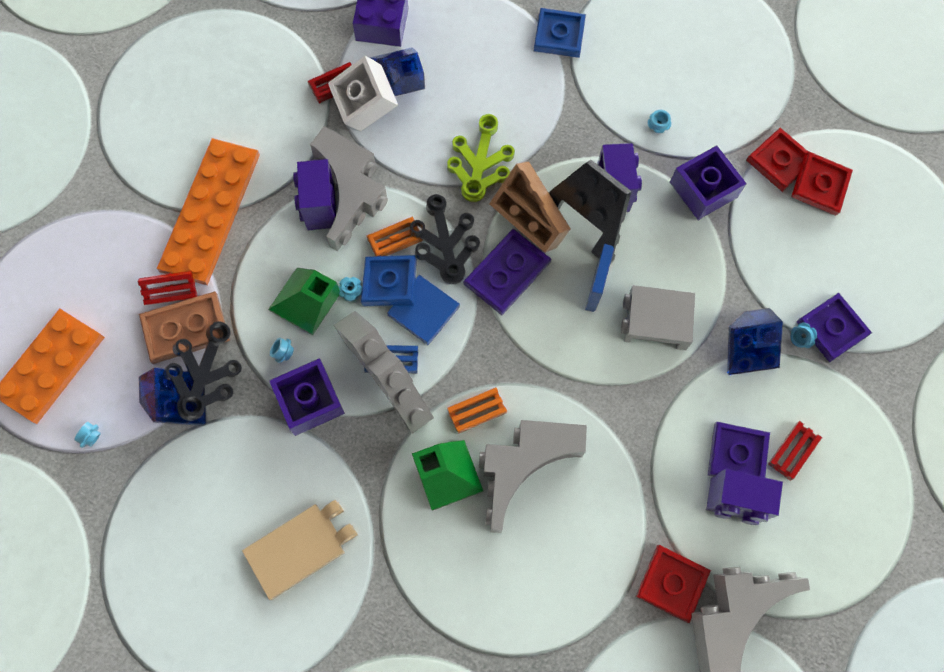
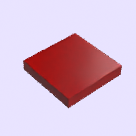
M780 127L753 151L746 161L783 192L797 179L804 154L808 150Z
M808 151L804 154L791 197L836 216L841 212L853 170Z
M657 545L635 597L686 623H690L692 613L695 612L711 570L661 545Z

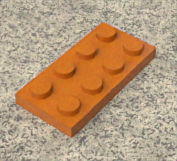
M59 308L1 380L0 401L31 422L38 424L105 337Z

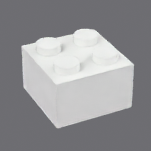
M367 56L362 57L328 83L344 124L359 131L364 130L398 106L382 66Z

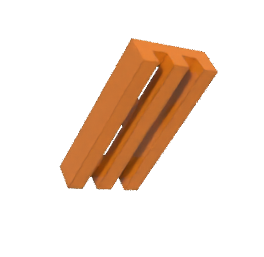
M413 216L367 235V240L375 256H389L423 241L421 238L413 237L409 229L375 243V241L410 227V224L414 221ZM418 226L413 228L415 231H420Z
M496 387L447 408L458 434L507 413V409L503 405L502 398L499 396ZM494 397V400L484 403L459 415L455 414L460 410H463L486 399ZM496 405L499 408L462 425L459 423V421Z

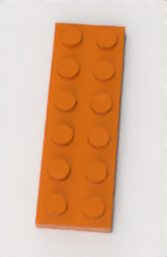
M214 138L211 139L157 266V270L160 273L172 274L192 271L194 282L208 286L260 154L258 150Z

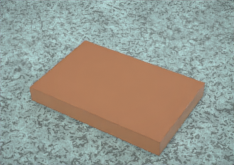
M216 291L139 314L149 359L152 364L178 357L173 352V345L179 339L189 340L192 345V352L206 348L208 343L206 337L207 328L214 322L220 321L225 323ZM213 331L214 337L219 339V333L217 331ZM179 344V349L182 352H186L185 345Z

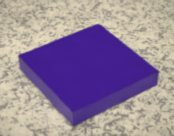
M839 292L796 321L798 324L807 323L816 330L817 338L814 340L815 345L829 363L872 334L871 330Z
M715 422L708 476H715L725 469L765 477L770 432Z

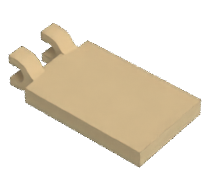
M334 500L321 511L315 504L242 550L269 600L275 599L343 555L345 552L341 545L358 536L350 523L337 532L330 521L344 512L339 502Z

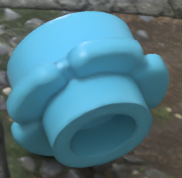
M656 110L650 115V119L647 122L649 128L653 129L656 133H663L665 130H669L672 124L670 114L665 110Z
M345 277L340 281V297L347 301H355L361 296L362 286L358 278Z
M800 323L797 327H793L790 338L795 346L810 348L815 344L814 340L817 338V332L809 324Z
M278 338L273 343L270 356L275 358L276 362L281 363L284 360L290 359L294 348L290 345L291 340Z
M86 422L78 431L74 440L80 443L81 448L85 447V445L91 447L101 434L98 432L99 426Z

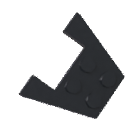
M589 160L548 193L558 209L566 202L603 232L591 253L599 258L604 244L613 246L614 251L611 263H613L615 259L614 252L616 245L619 243V232L621 224L625 219L631 191L594 161Z

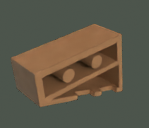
M529 161L517 163L489 203L545 253L556 249L571 230Z

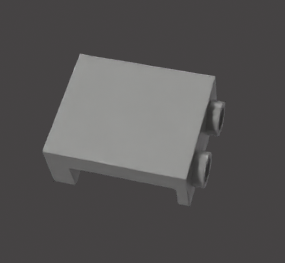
M633 285L629 294L624 295L623 309H627L626 318L622 319L621 333L625 334L624 342H630L631 339L673 343L676 344V349L687 350L693 342L695 293Z

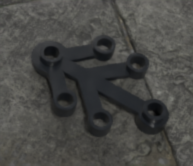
M434 194L427 199L426 210L435 218L439 237L425 229V224L420 220H414L410 224V234L413 237L421 238L443 252L444 260L431 253L430 246L426 243H419L416 246L415 256L417 259L425 260L439 269L443 281L448 284H457L464 279L466 272L464 264L471 254L478 250L480 240L475 235L468 236L465 239L464 249L455 259L453 249L465 232L473 227L474 217L470 213H463L459 218L458 226L449 236L444 215L447 205L446 199L439 194ZM433 201H438L441 204L435 205L433 204ZM468 219L471 223L465 224L462 220ZM419 226L422 230L415 231L413 228ZM473 241L476 243V246H469L468 242ZM425 249L427 253L420 254L418 250ZM454 268L457 270V273L452 274L448 269Z
M214 322L207 328L206 337L208 343L200 365H198L191 351L192 345L189 340L179 339L173 345V352L182 358L193 381L191 390H189L182 377L183 369L177 363L169 364L163 371L164 377L168 381H172L178 393L179 400L176 404V410L184 420H196L203 415L205 406L217 401H226L233 396V388L228 384H222L214 392L201 396L205 385L227 376L235 377L242 369L241 364L237 360H230L223 367L210 371L219 344L224 343L230 337V328L224 322ZM213 331H217L219 333V339L214 337ZM178 345H185L186 352H182ZM229 365L235 367V373L229 370ZM174 368L177 371V376H172L169 373V369ZM221 388L227 391V397L221 395ZM187 403L193 405V412H190L186 409Z

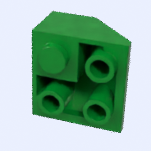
M296 268L268 310L307 333L314 335L339 297L340 290L336 281L313 269Z
M465 440L440 443L412 453L432 511L484 492Z

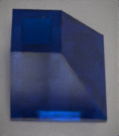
M413 47L370 57V59L382 66L394 96L425 89L423 67L418 52Z
M770 308L744 311L729 326L728 375L780 368L783 321Z
M153 368L139 376V403L153 423L206 425V406L203 415L196 420L187 421L179 416L176 410L179 396L172 381H168L164 377V369ZM169 369V373L172 376H177L176 370ZM183 371L182 377L188 389L191 390L193 381L189 372ZM205 386L201 396L205 395ZM190 403L186 404V409L193 412V405Z

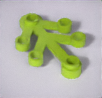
M485 114L479 119V131L482 134L476 156L467 145V140L464 136H456L452 141L453 150L461 153L473 169L472 176L470 177L462 167L460 158L451 157L447 161L448 171L456 174L462 182L461 194L469 202L482 200L487 188L497 182L504 183L510 174V170L506 166H499L495 173L481 179L484 171L501 161L509 162L513 160L515 153L511 145H504L498 152L486 158L491 136L498 130V119L492 114ZM485 126H491L492 128H491V129H487V128H484V127H485ZM462 142L464 145L457 146L456 143ZM509 151L511 154L504 155L503 152ZM452 163H457L459 166L452 167L450 165ZM500 172H504V173H506L507 175L504 176V177H501V176H499L498 174H499ZM471 189H476L478 192L470 193L469 191Z

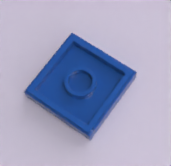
M540 8L534 51L580 58L586 14Z
M607 244L603 246L585 308L587 311H596L602 297L614 251L613 246Z
M416 256L365 257L361 304L363 306L414 305Z
M418 275L415 279L414 305H393L387 312V315L418 339L429 345L459 309L460 304L421 275Z

